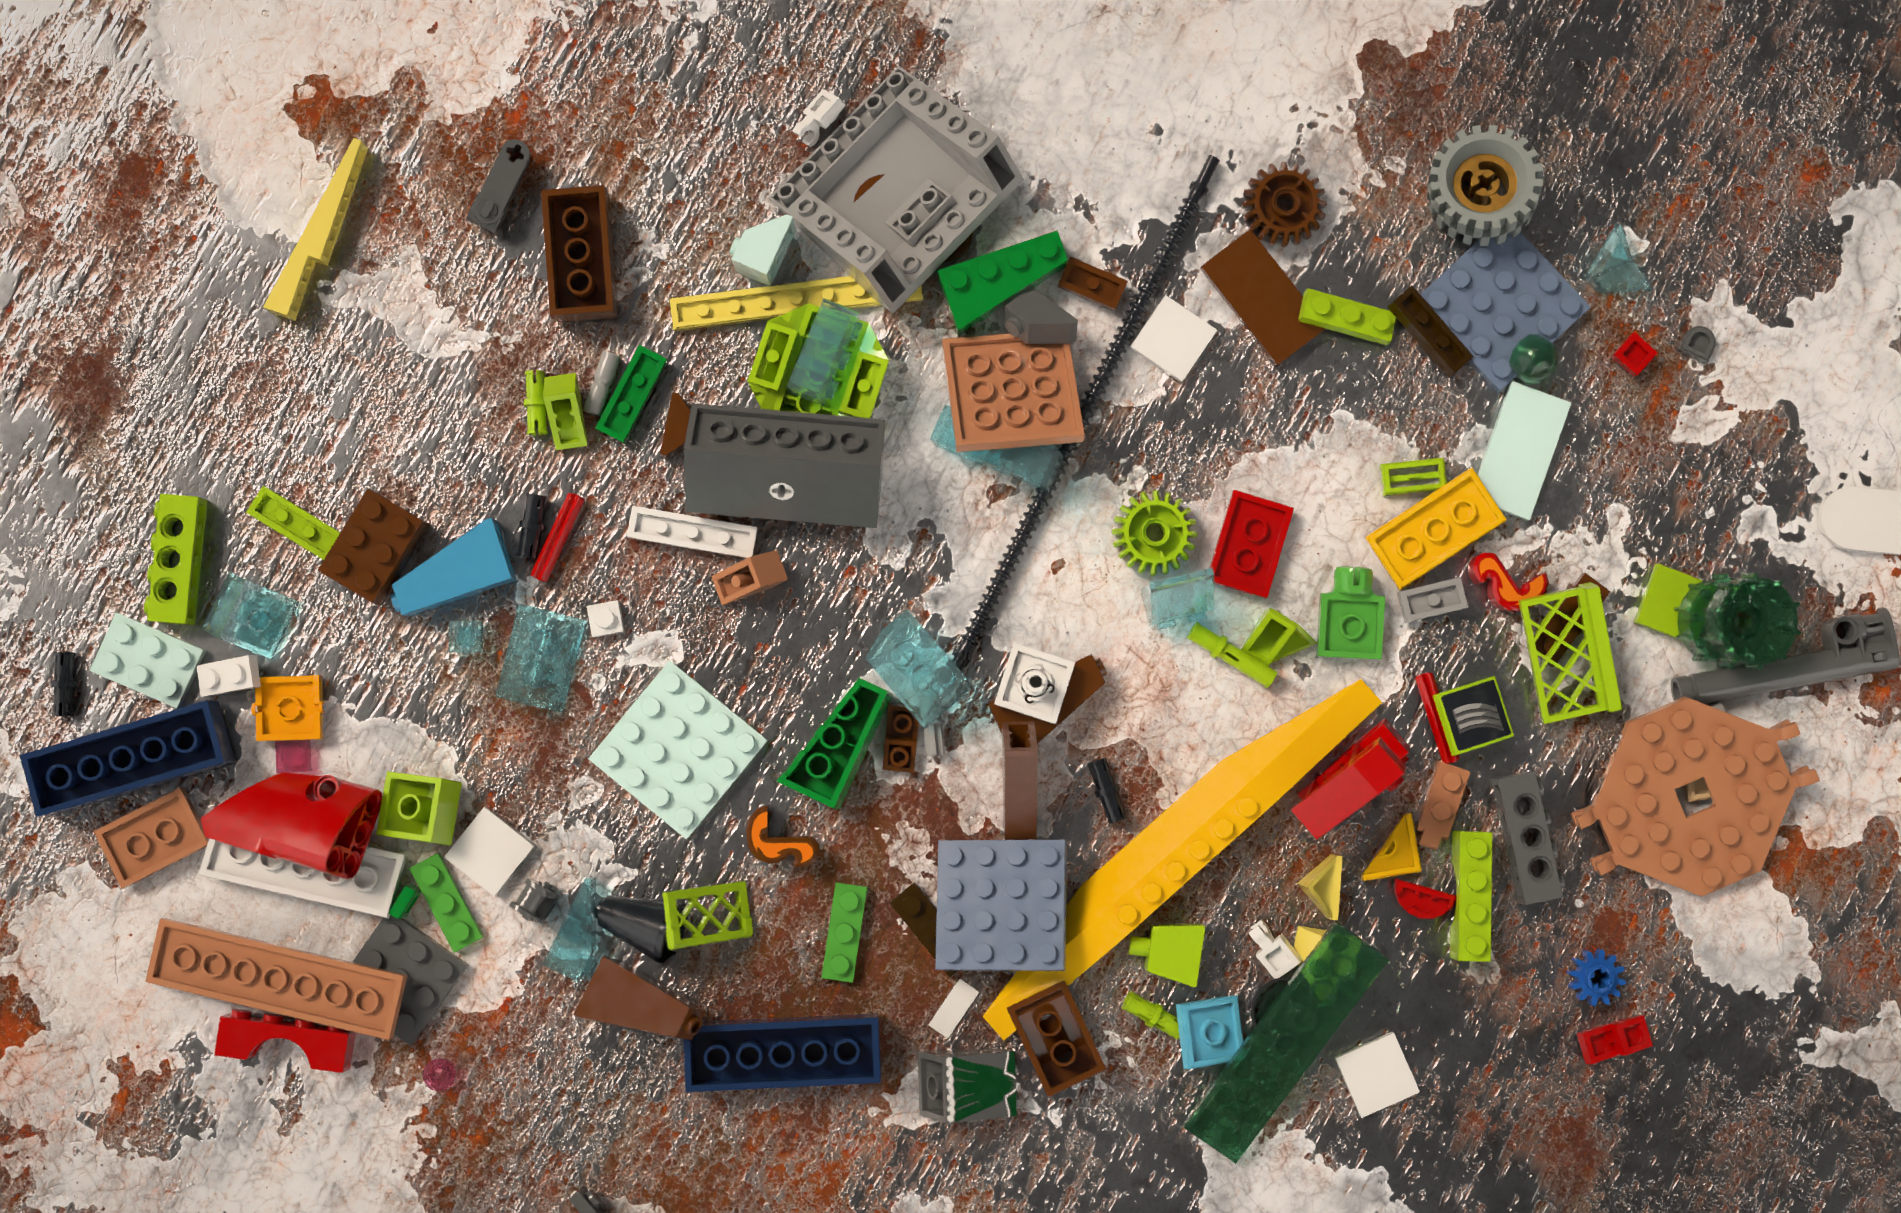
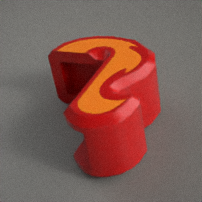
M1482 553L1474 556L1468 565V574L1474 584L1477 585L1487 581V596L1491 604L1500 611L1519 612L1518 600L1547 593L1549 580L1546 572L1536 575L1518 587L1495 553Z

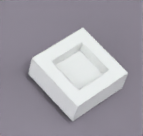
M618 600L587 606L593 638L625 632L620 602Z

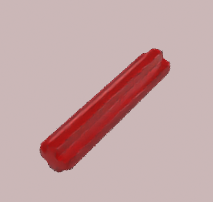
M574 493L567 494L531 572L533 578L542 582L548 581L584 503V499Z
M1432 672L1416 676L1415 680L1441 760L1446 764L1457 762L1460 760V755H1451L1433 699V695L1439 693Z

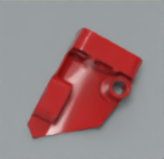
M282 772L242 790L200 819L204 835L207 838L274 859L287 860L344 879H352L357 874L380 812L383 796L378 789L346 781L332 775L317 776Z

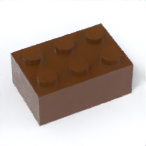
M367 488L317 571L371 603L382 605L392 588V584L396 582L430 524L379 493Z

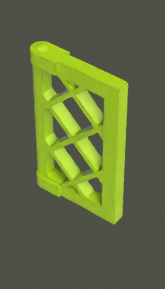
M746 881L662 893L667 927V945L670 950L748 938L753 935ZM735 891L736 902L732 905L723 896L727 892ZM713 895L715 897L708 910L697 901L699 896ZM686 898L689 902L680 914L677 911L676 900ZM719 902L730 911L723 924L712 915ZM693 906L704 915L696 928L686 919ZM735 916L738 919L739 930L729 931L727 928ZM708 920L719 929L716 934L703 935L701 933ZM682 924L692 933L690 938H680L679 928Z

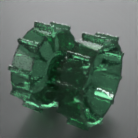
M1727 573L1712 574V579L1689 584L1690 590L1684 596L1680 607L1674 608L1678 612L1677 624L1679 634L1676 635V639L1682 640L1685 647L1693 654V661L1717 663L1718 668L1731 669L1733 664L1736 663L1745 665L1746 669L1762 670L1765 664L1772 663L1777 659H1787L1785 653L1792 646L1796 635H1801V631L1798 630L1797 607L1800 606V603L1794 602L1790 594L1782 586L1783 580L1760 578L1757 573H1741V578L1738 579L1729 578ZM1736 616H1738L1739 618V624L1737 627L1735 625Z

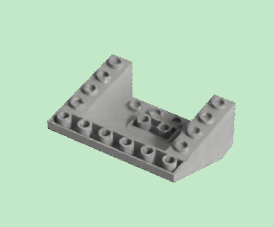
M898 66L774 191L769 200L781 213L792 216L796 227L853 278L872 298L893 314L1024 179L997 134ZM877 175H884L854 202L857 190L866 180Z

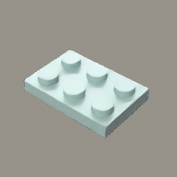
M116 612L89 671L172 707L181 708L196 676L197 665H201L207 650Z

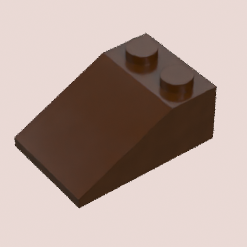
M1065 980L1006 1008L1048 1098L1106 1071L1104 1062Z

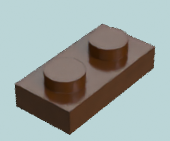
M1070 256L1057 287L1115 312L1128 281Z

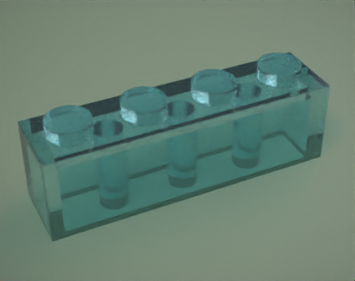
M944 405L930 437L931 442L937 447L1047 492L1050 491L1064 459L1062 453L1058 451L1059 446L1056 444L956 452L951 409L947 405Z

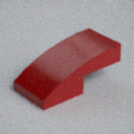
M1644 1015L1617 1020L1576 1033L1585 1064L1592 1065L1618 1055L1626 1056L1653 1046Z

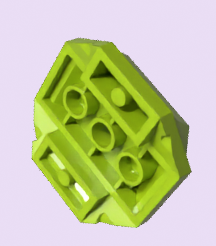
M808 303L767 321L747 382L761 409L871 418L887 371L889 359L868 322ZM816 368H824L828 371V377L822 382H815L810 378L812 371Z

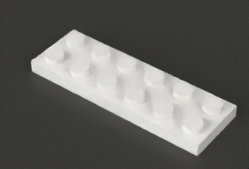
M209 838L199 875L389 919V912L393 907L407 857L402 854L367 846L357 874L352 879H344L287 860L274 859Z

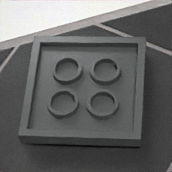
M390 915L389 919H382L352 961L408 975L394 1034L410 1046L414 1044L469 966V964L404 918L397 919Z

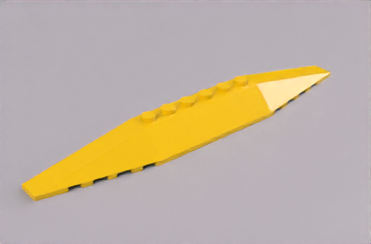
M1359 679L1263 737L1222 759L1086 880L1075 892V895L1066 905V971H1017L984 1013L983 1018L1003 1040L1007 1039L1016 1031L1006 1009L1007 1007L1065 980L1067 986H1069L1276 803L1370 715L1382 701L1362 679Z

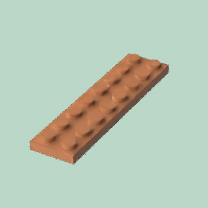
M161 918L145 982L391 1040L394 1037L408 975L168 918Z

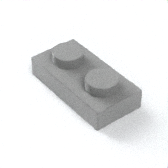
M1461 577L1397 592L1405 623L1468 608Z

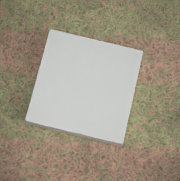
M1165 295L1130 346V349L1182 383L1217 329Z
M485 806L444 858L495 897L536 845Z
M1393 1032L1334 1057L1361 1118L1420 1092Z

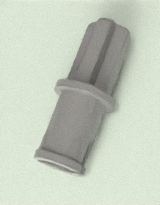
M940 692L919 694L923 718L920 726L924 728L927 756L943 755L945 750L942 725L945 724V720H941Z

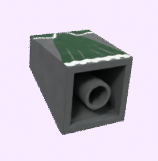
M1003 1048L918 1051L920 1116L946 1124L1016 1117L1019 1094L1016 1089L1018 1061L1015 1057V1051Z

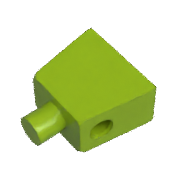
M1198 923L1151 924L1148 938L1130 936L1128 954L1145 957L1144 969L1150 973L1197 987L1205 926Z

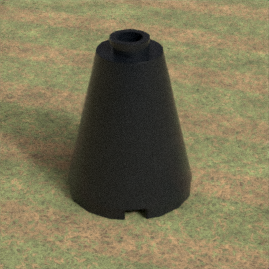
M608 895L604 900L601 899L595 909V918H598L597 922L600 927L659 964L666 965L674 958L676 952L670 950L667 945V927L663 900ZM676 901L677 911L680 914L686 904ZM682 924L679 928L681 939H683L686 927Z

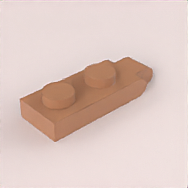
M1442 761L1437 762L1416 824V830L1420 831L1419 845L1437 850L1441 839H1448L1470 771Z

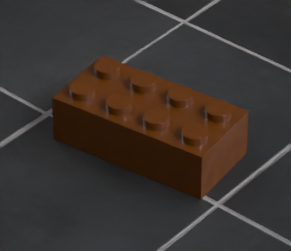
M605 185L541 190L551 318L556 323L618 318L610 196Z

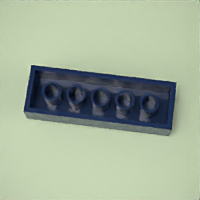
M205 700L19 755L36 817L57 815L235 762L219 701Z
M879 1013L704 1021L692 1041L684 1039L685 1091L702 1092L881 1083Z

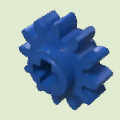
M1597 948L1594 952V957L1590 951L1583 950L1584 960L1571 959L1577 966L1576 970H1566L1568 975L1575 978L1567 986L1571 989H1579L1575 998L1581 1001L1587 998L1589 1005L1596 1006L1598 998L1603 1004L1609 1005V994L1616 997L1621 996L1620 992L1616 989V985L1626 984L1625 980L1618 978V973H1622L1625 968L1619 965L1613 966L1617 956L1609 954L1605 957V952L1602 949ZM1594 971L1601 973V976L1597 977L1598 983L1591 981V978L1595 977Z

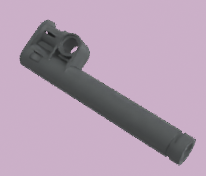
M1882 607L1878 608L1875 614L1861 616L1857 613L1830 618L1820 628L1823 645L1822 651L1689 674L1688 676L1673 677L1671 679L1673 700L1675 701L1685 696L1707 704L1895 670L1900 665V656L1892 617L1889 611ZM1838 624H1841L1845 630L1842 639L1836 634Z

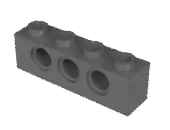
M1525 771L1490 779L1517 902L1529 905L1562 898V889L1565 888V881L1561 870H1557L1555 858L1558 857V849L1554 839H1550L1548 826H1551V818L1546 807L1543 808L1541 795H1544V787L1539 776L1536 777L1535 771ZM1521 797H1525L1529 803L1528 811L1525 814H1520L1516 808L1517 801ZM1529 828L1533 829L1536 834L1535 842L1530 846L1523 839L1525 831ZM1538 859L1543 865V870L1539 876L1534 877L1530 867Z

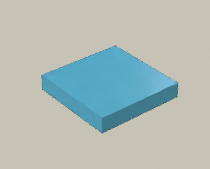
M1238 995L1176 1004L1184 1069L1245 1060Z

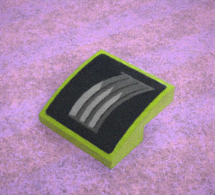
M1495 676L1433 695L1452 756L1514 736Z

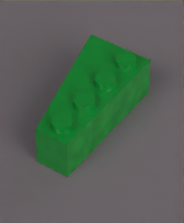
M1058 230L938 270L937 278L957 336H960L978 322L985 320L1006 304L1008 305L1028 287L1038 286L1066 267L1068 259Z
M859 678L835 707L833 713L818 728L813 738L798 753L793 763L785 773H782L776 782L829 807L840 809L893 693Z

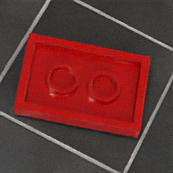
M1233 490L1205 581L1267 599L1294 508Z

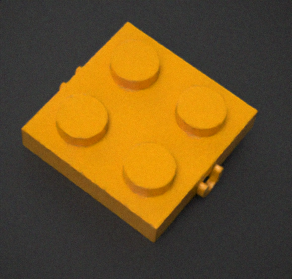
M321 675L260 677L261 687L255 688V703H252L251 707L252 715L256 716V741L323 739V714H325L323 704H325V701H323Z

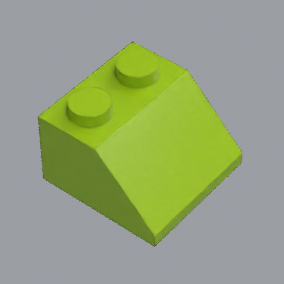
M387 771L376 835L452 846L462 782Z

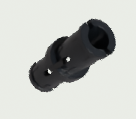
M526 493L523 521H519L518 527H521L516 556L537 559L540 531H544L545 526L542 524L547 496Z
M54 652V681L50 682V687H54L52 716H74V688H77V681H74L76 653Z
M1107 758L1088 763L1087 766L1097 790L1095 795L1096 798H1100L1108 824L1127 818L1118 793L1120 787L1118 783L1115 784Z

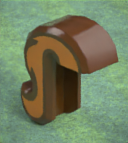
M769 805L757 808L748 820L746 828L748 848L757 860L768 864L779 863L788 856L793 855L795 857L793 865L796 867H806L817 860L820 847L812 836L769 837Z

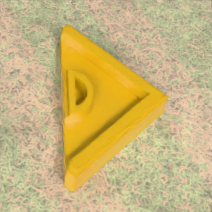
M1405 813L1361 875L1363 881L1422 871L1412 813Z

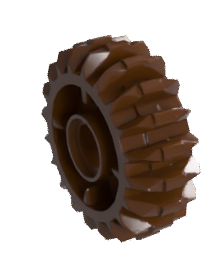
M1281 162L1279 171L1273 163L1269 164L1268 173L1262 169L1258 170L1256 174L1258 179L1251 178L1248 182L1251 189H1245L1243 192V196L1249 200L1243 201L1241 208L1250 210L1243 216L1244 221H1254L1249 227L1251 232L1258 228L1261 230L1258 236L1260 241L1266 235L1270 236V246H1274L1277 239H1280L1281 246L1287 247L1289 238L1295 246L1299 245L1301 237L1306 240L1310 239L1312 236L1310 230L1318 231L1320 228L1318 221L1325 218L1326 214L1319 209L1325 208L1327 201L1318 199L1324 195L1325 190L1324 188H1314L1318 184L1319 178L1315 177L1310 181L1307 178L1310 174L1309 169H1305L1302 174L1298 173V163H1295L1292 169L1288 170L1287 163ZM1280 198L1287 199L1291 203V210H1281L1277 206V200Z

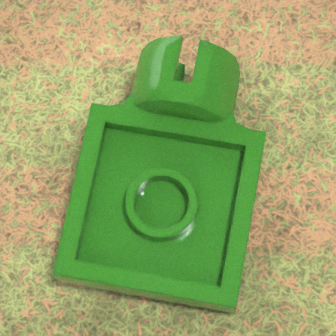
M1340 566L1335 569L1332 591L1320 593L1316 656L1382 660L1385 596L1374 594L1372 590L1373 572L1371 569Z

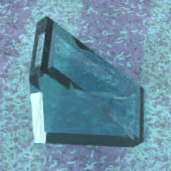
M1616 223L1585 278L1595 292L1598 293L1653 290L1632 240L1622 225Z

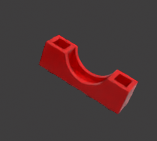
M232 1009L231 1013L220 1016L215 1056L247 1060L254 1057L260 1047L269 1039L283 1038L301 1047L308 1058L310 1069L344 1073L351 1068L356 1032L328 1025H315V1022L298 1018L295 1019V1022L283 1021V1015L265 1013L263 1018L251 1016L252 1011L244 1009Z

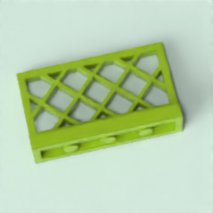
M1592 582L1579 584V587L1518 600L1541 720L1544 724L1606 710L1608 712L1622 710L1600 588ZM1576 596L1578 608L1571 618L1557 610L1565 598ZM1555 601L1553 606L1549 605L1546 602ZM1543 604L1550 609L1540 625L1530 619L1528 606ZM1555 613L1569 621L1558 637L1545 629ZM1579 616L1581 618L1582 625L1576 622ZM1532 625H1534L1535 627H1537V630L1534 632V634H1533ZM1573 625L1581 628L1584 634V639L1577 649L1564 641ZM1542 632L1556 639L1546 655L1537 651L1535 645ZM1561 643L1574 651L1565 667L1551 660ZM1585 647L1587 649V655L1582 653ZM1580 655L1589 660L1590 669L1583 679L1569 671ZM1538 656L1543 658L1540 664L1538 661ZM1548 662L1562 670L1552 686L1542 681L1541 672ZM1567 674L1580 682L1570 698L1557 690ZM1591 677L1593 681V686L1588 683ZM1544 686L1549 689L1546 695L1544 692ZM1587 686L1595 692L1597 704L1583 707L1575 701L1584 687ZM1554 693L1567 700V703L1560 712L1549 714L1547 703ZM1572 705H1575L1576 707H1578V708L1569 710V709L1572 707Z

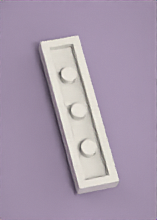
M632 506L627 537L749 558L754 555L758 527Z

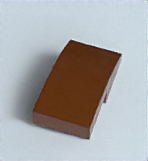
M889 703L882 770L914 773L920 716L919 705Z

